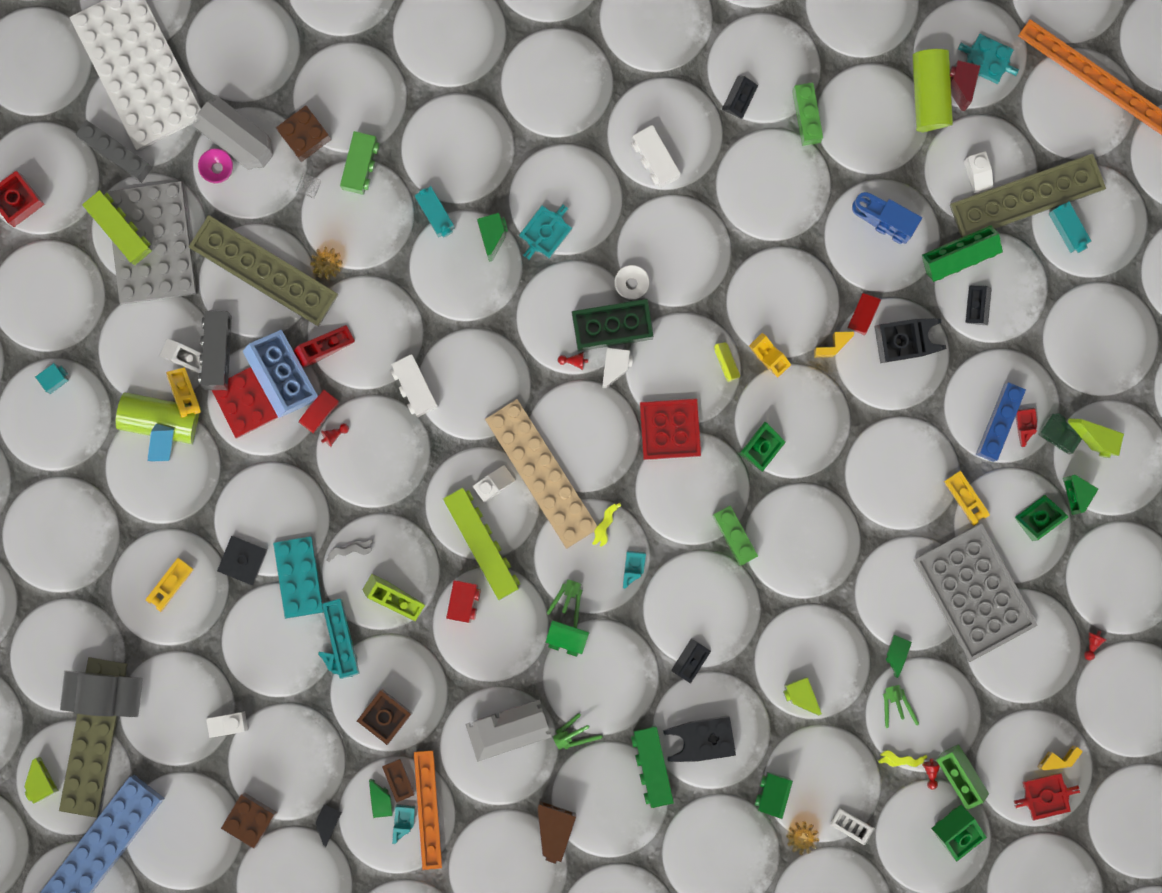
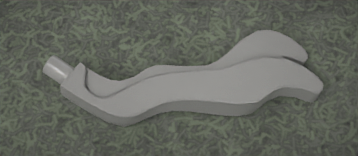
M372 540L367 542L355 541L346 547H335L329 553L326 561L330 562L337 554L342 556L352 552L362 555L369 554L372 551V547H367L372 544Z

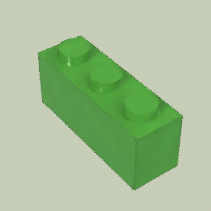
M814 84L795 85L792 93L802 146L821 143L823 133Z
M353 132L340 183L342 190L364 195L365 190L369 189L370 179L368 177L369 173L374 170L375 161H373L374 153H378L380 145L377 142L376 136Z
M731 505L712 515L739 566L758 557Z
M958 744L943 751L938 757L937 762L966 809L969 810L984 803L989 792L960 745Z

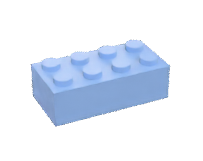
M282 330L249 343L242 351L278 418L311 404L318 397Z

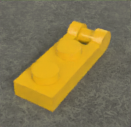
M185 367L166 372L181 418L186 417L190 413H200V407ZM191 403V406L185 407L184 404Z
M961 470L943 481L973 526L978 524L980 519L990 516L988 510ZM977 507L979 511L973 514L971 510Z
M177 558L145 601L149 604H154L156 609L162 612L194 569L182 559ZM159 593L165 596L162 600L157 598Z

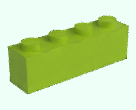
M99 190L84 202L82 206L130 263L135 266L152 252L148 247L151 243L144 235L140 237L136 233L139 229L132 221L129 223L124 217L127 215L120 207L115 208L112 204L114 202L113 198L107 192L103 194Z

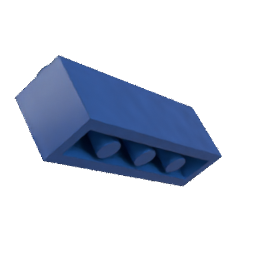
M1009 382L1003 385L976 452L977 456L992 462L998 461L1026 389Z

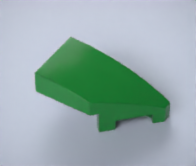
M893 635L887 651L888 657L886 661L890 663L894 676L898 678L912 642Z
M369 779L373 818L393 816L391 796L388 794V789L375 783L374 779Z

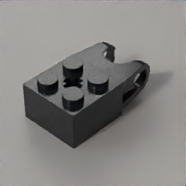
M911 319L874 326L880 364L923 357L947 349L946 345L934 344L928 338L930 328L941 324L942 319ZM896 339H901V343L897 344Z
M730 716L690 721L663 730L664 735H677L684 741L683 749L673 756H668V762H698L736 756ZM712 733L718 737L716 743L713 744L711 741H708V737H711L710 734Z

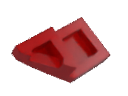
M1035 408L1017 411L1016 424L1021 447H1025L1028 440L1037 432Z

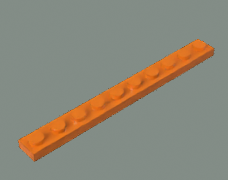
M1029 19L1018 37L1162 135V109Z

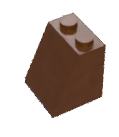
M539 801L538 816L542 855L546 857V861L556 864L557 861L562 862L576 819V813Z

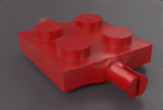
M1062 773L1024 781L1022 783L1025 798L1014 800L1015 808L1027 806L1033 821L1071 812L1069 795L1080 793V790H1078L1080 788L1078 785L1067 788L1064 784Z

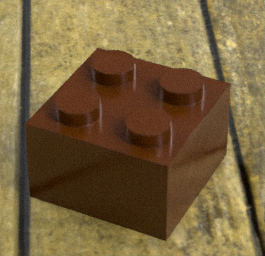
M307 105L276 127L278 133L300 162H303L331 141L330 136Z
M382 689L361 714L357 722L388 745L413 713Z
M243 793L240 795L221 829L254 849L260 843L278 812L250 795Z

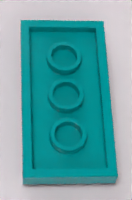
M312 537L274 542L285 619L324 613Z

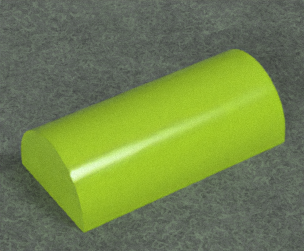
M927 49L915 52L912 57L916 131L924 133L952 126L949 50Z
M124 392L117 408L116 429L150 436L155 424L174 428L173 441L193 445L200 413H190L186 417L181 418L176 402Z

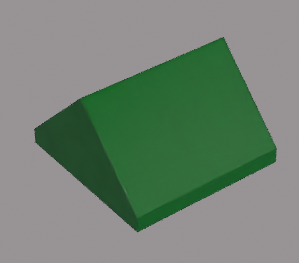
M764 422L739 454L763 472L786 442L768 423Z
M1077 475L1064 477L1063 482L1071 514L1084 513L1099 489Z
M1046 495L1015 517L1031 541L1041 539L1069 518Z

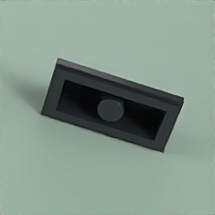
M738 76L722 110L743 119L758 85L745 76Z
M969 285L965 323L988 325L992 292L990 287Z
M691 639L671 671L691 684L711 651Z

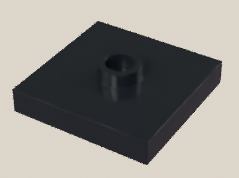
M231 536L217 572L253 586L268 550Z

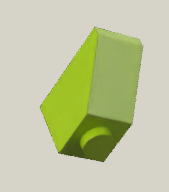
M807 677L784 685L786 690L783 693L787 702L790 701L791 704L818 716L822 714Z
M41 757L32 760L24 785L26 790L25 796L33 804L59 791Z

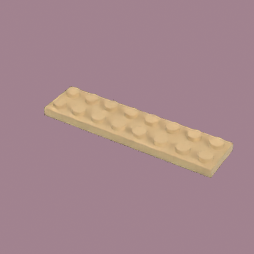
M518 399L486 418L485 421L565 548L571 547L593 533L597 527L595 521Z

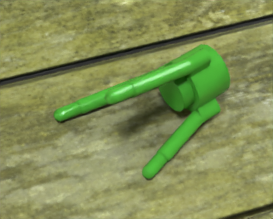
M567 579L566 584H562L561 590L552 602L547 614L549 615L563 593L567 596L562 610L563 613H566L570 599L576 596L573 627L577 628L580 598L583 591L580 589L582 584Z
M900 685L885 688L886 693L883 694L885 727H889V699L891 703L896 702L900 717L904 720L905 717L900 703L903 699L914 723L918 726L919 722L905 696L904 689H901Z
M578 713L562 728L556 730L557 734L552 737L559 750L562 748L566 750L576 745L601 739L603 736L598 735L571 742L572 737L590 727L586 725L570 734L568 731H565L581 716Z

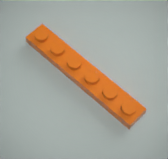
M434 750L414 752L422 870L442 868Z

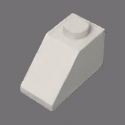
M986 151L967 157L964 165L974 195L994 189L992 169Z
M166 340L159 356L194 372L201 373L202 366H200L199 357L202 353L176 341Z
M607 348L602 388L610 386L627 372L628 367H632L633 356H629V350Z
M503 465L472 487L483 502L486 503L516 480L505 465Z
M245 711L206 718L209 738L248 731Z

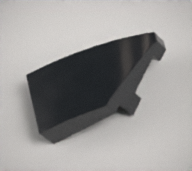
M323 805L315 823L324 848L327 847L342 813L327 805Z

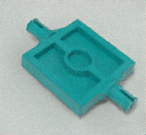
M982 34L978 35L976 42L971 47L961 42L957 49L967 54V63L980 65L978 76L998 84L1005 72L1014 76L1018 74L1019 69L1009 65L1014 49Z
M562 204L556 213L549 211L542 205L519 234V237L530 246L523 254L525 258L527 257L530 260L535 252H539L550 259L572 231V227L566 224L562 218L568 210L565 205Z

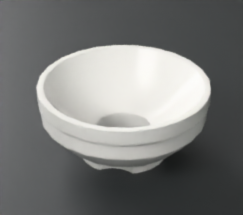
M628 265L618 271L615 277V288L623 298L636 300L646 294L649 288V277L643 268L636 265ZM629 279L637 281V287L633 290L628 289L626 286V282Z

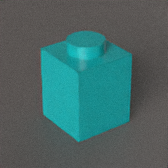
M54 363L35 376L45 392L52 394L69 381L66 377L68 373L65 368Z

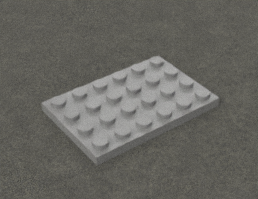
M179 181L107 191L114 200L112 204L115 208L120 207L127 215L124 217L128 223L132 221L139 229L136 233L140 237L145 236L151 243L148 247L152 250L151 253L134 266L112 241L120 304L197 294L192 253L188 247L190 245L183 183Z
M982 523L913 560L969 662L1038 626Z

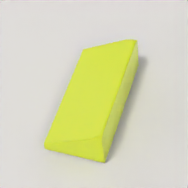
M727 342L715 344L714 351L726 381L730 382L740 378V373Z

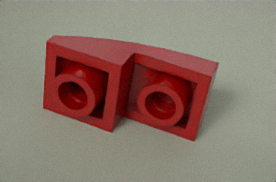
M323 390L300 418L299 423L314 434L324 423L326 417L338 405L339 401Z

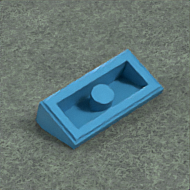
M155 424L151 430L147 461L170 460L174 428Z

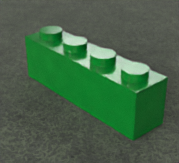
M990 225L922 254L926 274L935 282L972 265H977L986 259L993 258L1003 253L999 233Z
M657 726L634 730L631 740L633 747L638 749V754L635 755L637 766L642 767L643 773L639 774L641 784L646 785L647 793H644L646 805L650 804L651 808L674 804Z

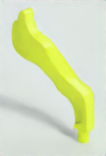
M620 503L613 504L605 510L603 521L595 528L593 545L598 544L600 541V547L607 544L609 540L607 528L614 520L613 512L621 507Z
M885 750L880 754L885 757L879 759L878 763H887L892 767L905 764L917 767L925 762L924 760L928 757L927 755L920 756L918 759H913L910 756L897 757L893 752Z

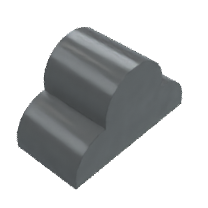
M65 670L60 710L92 716L138 717L143 678Z

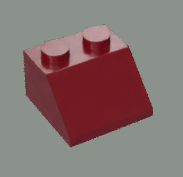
M958 60L950 69L951 95L960 110L965 111L973 100L980 65Z

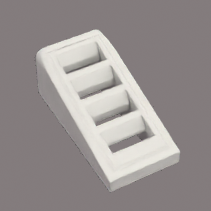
M839 808L830 824L863 845H866L875 829ZM845 815L846 818L842 825H838L841 817ZM851 819L853 820V822L847 830L845 829L848 821ZM858 823L860 824V826L854 834L852 833L855 825ZM865 827L867 830L864 833L863 837L860 838L859 835L862 829Z

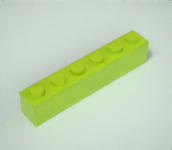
M461 488L443 498L497 599L501 600L519 590L518 585H520V582L515 574L511 575L508 569L511 566L506 557L502 559L499 553L502 549L497 540L492 541L490 527L488 524L484 525L480 518L483 515L479 507L474 508L471 502L474 498L470 491H465L464 488Z

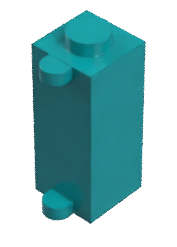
M432 187L424 188L414 195L438 238L441 236L444 238L452 234V230L455 227Z
M1070 202L1059 206L1049 213L1070 253L1074 251L1080 253L1088 248L1087 244L1091 242V239Z

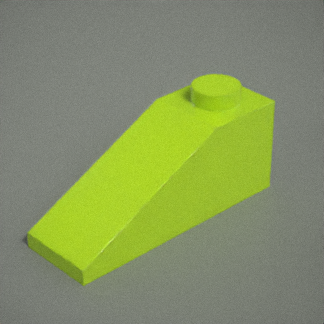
M1068 419V423L1092 451L1098 452L1100 457L1111 458V455L1119 456L1124 433L1083 419Z
M374 574L370 575L362 589L368 599L413 621L417 620L425 607L424 603Z

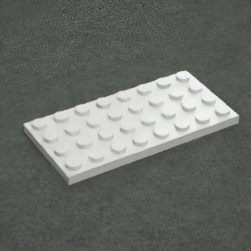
M103 0L69 17L137 151L193 124L194 121H199L196 116L201 108L146 0Z

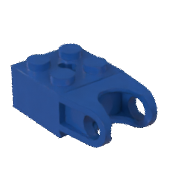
M867 192L859 194L852 204V211L856 216L876 227L875 230L877 232L892 236V240L899 244H906L911 239L922 220L921 216L891 199L886 202ZM860 202L865 203L867 207H863Z

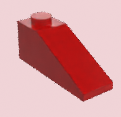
M347 325L298 345L293 352L302 368H305L351 345L355 340Z

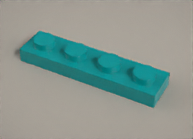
M342 599L323 603L322 607L339 678L343 679L360 674Z

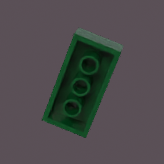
M648 299L572 311L578 352L653 340Z

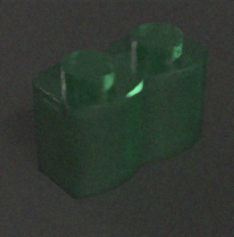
M1059 413L1050 414L1037 434L1068 455L1073 454L1082 438L1065 421L1066 418Z

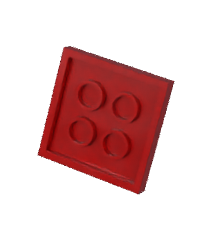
M251 367L228 379V390H212L236 439L278 418Z
M697 399L640 402L643 460L701 457Z

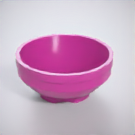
M210 149L201 155L198 162V170L206 181L214 184L222 183L231 176L233 162L225 151ZM216 163H220L223 166V170L218 174L212 171V167Z

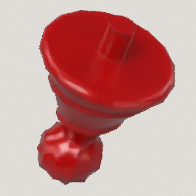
M584 351L569 358L565 355H560L557 359L560 365L568 363L581 370L584 368V363L589 361L584 359Z
M343 423L339 429L322 430L323 439L321 442H326L332 447L341 433H348L349 426Z
M1098 631L1097 634L1088 633L1089 650L1084 653V656L1089 661L1095 658V650L1107 641V639L1100 637L1101 631Z
M930 758V761L924 762L922 766L929 777L927 787L934 790L938 787V782L935 781V778L937 777L940 765L933 758Z

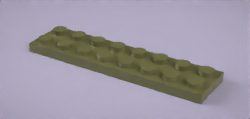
M1093 154L951 203L950 208L960 235L964 237L990 225L996 229L1056 208L1067 202H1073L1104 191L1106 186Z
M210 215L207 216L188 246L191 250L318 327L338 297V293Z
M88 657L86 672L126 676L128 664ZM77 714L59 811L95 818L99 817L118 716Z

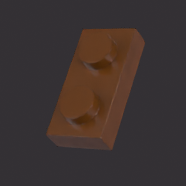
M401 758L382 766L396 803L415 795Z

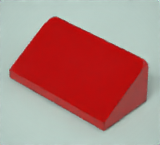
M862 293L847 328L866 335L881 299Z

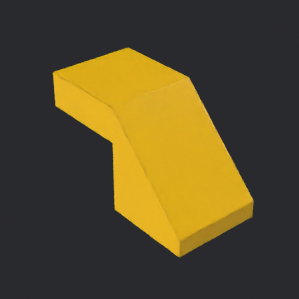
M834 332L833 347L815 348L814 358L834 357L854 336V332Z
M761 333L749 345L756 357L777 378L791 366L785 355L774 347L765 334Z
M1072 745L1063 759L1048 751L1037 767L1041 770L1072 767L1083 751L1077 746Z

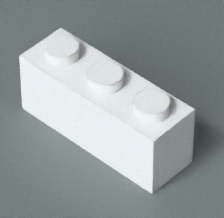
M653 125L633 135L631 145L636 153L639 152L642 156V159H640L645 169L648 168L650 170V178L654 185L658 184L659 188H662L680 178L681 173Z
M412 354L391 364L393 369L390 371L395 380L399 379L402 385L399 387L403 398L407 396L410 402L407 406L412 415L416 414L417 417H420L438 408Z

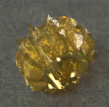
M327 247L323 248V253L317 249L316 251L319 255L311 256L316 260L310 262V265L315 267L312 270L313 273H318L319 278H322L325 274L327 280L330 279V274L336 277L337 275L334 271H342L337 266L343 264L342 260H338L341 257L340 253L334 254V248H331L329 253ZM328 259H330V260H329V262L331 263L330 266H329V265H326V266L324 267L323 261H326V262H327Z
M806 821L802 822V827H800L798 822H795L797 829L794 830L792 827H789L793 834H786L787 838L792 839L787 842V845H794L792 847L793 852H796L799 848L800 855H803L804 849L810 854V846L813 849L817 848L813 841L819 842L820 839L813 836L819 832L817 830L812 831L813 824L807 827ZM805 833L804 835L807 839H804L803 843H801L798 837Z

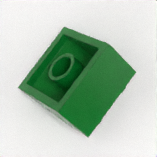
M499 213L477 219L489 262L494 260L506 238L505 232H508L505 218H500Z
M552 620L545 643L549 644L548 648L557 651L563 648L567 650V654L577 657L578 653H583L589 632Z
M766 772V776L762 775L760 787H762L761 794H757L754 803L757 806L756 809L762 813L783 819L793 781L790 778Z
M962 804L954 808L946 817L939 820L931 828L956 862L987 838L975 818Z

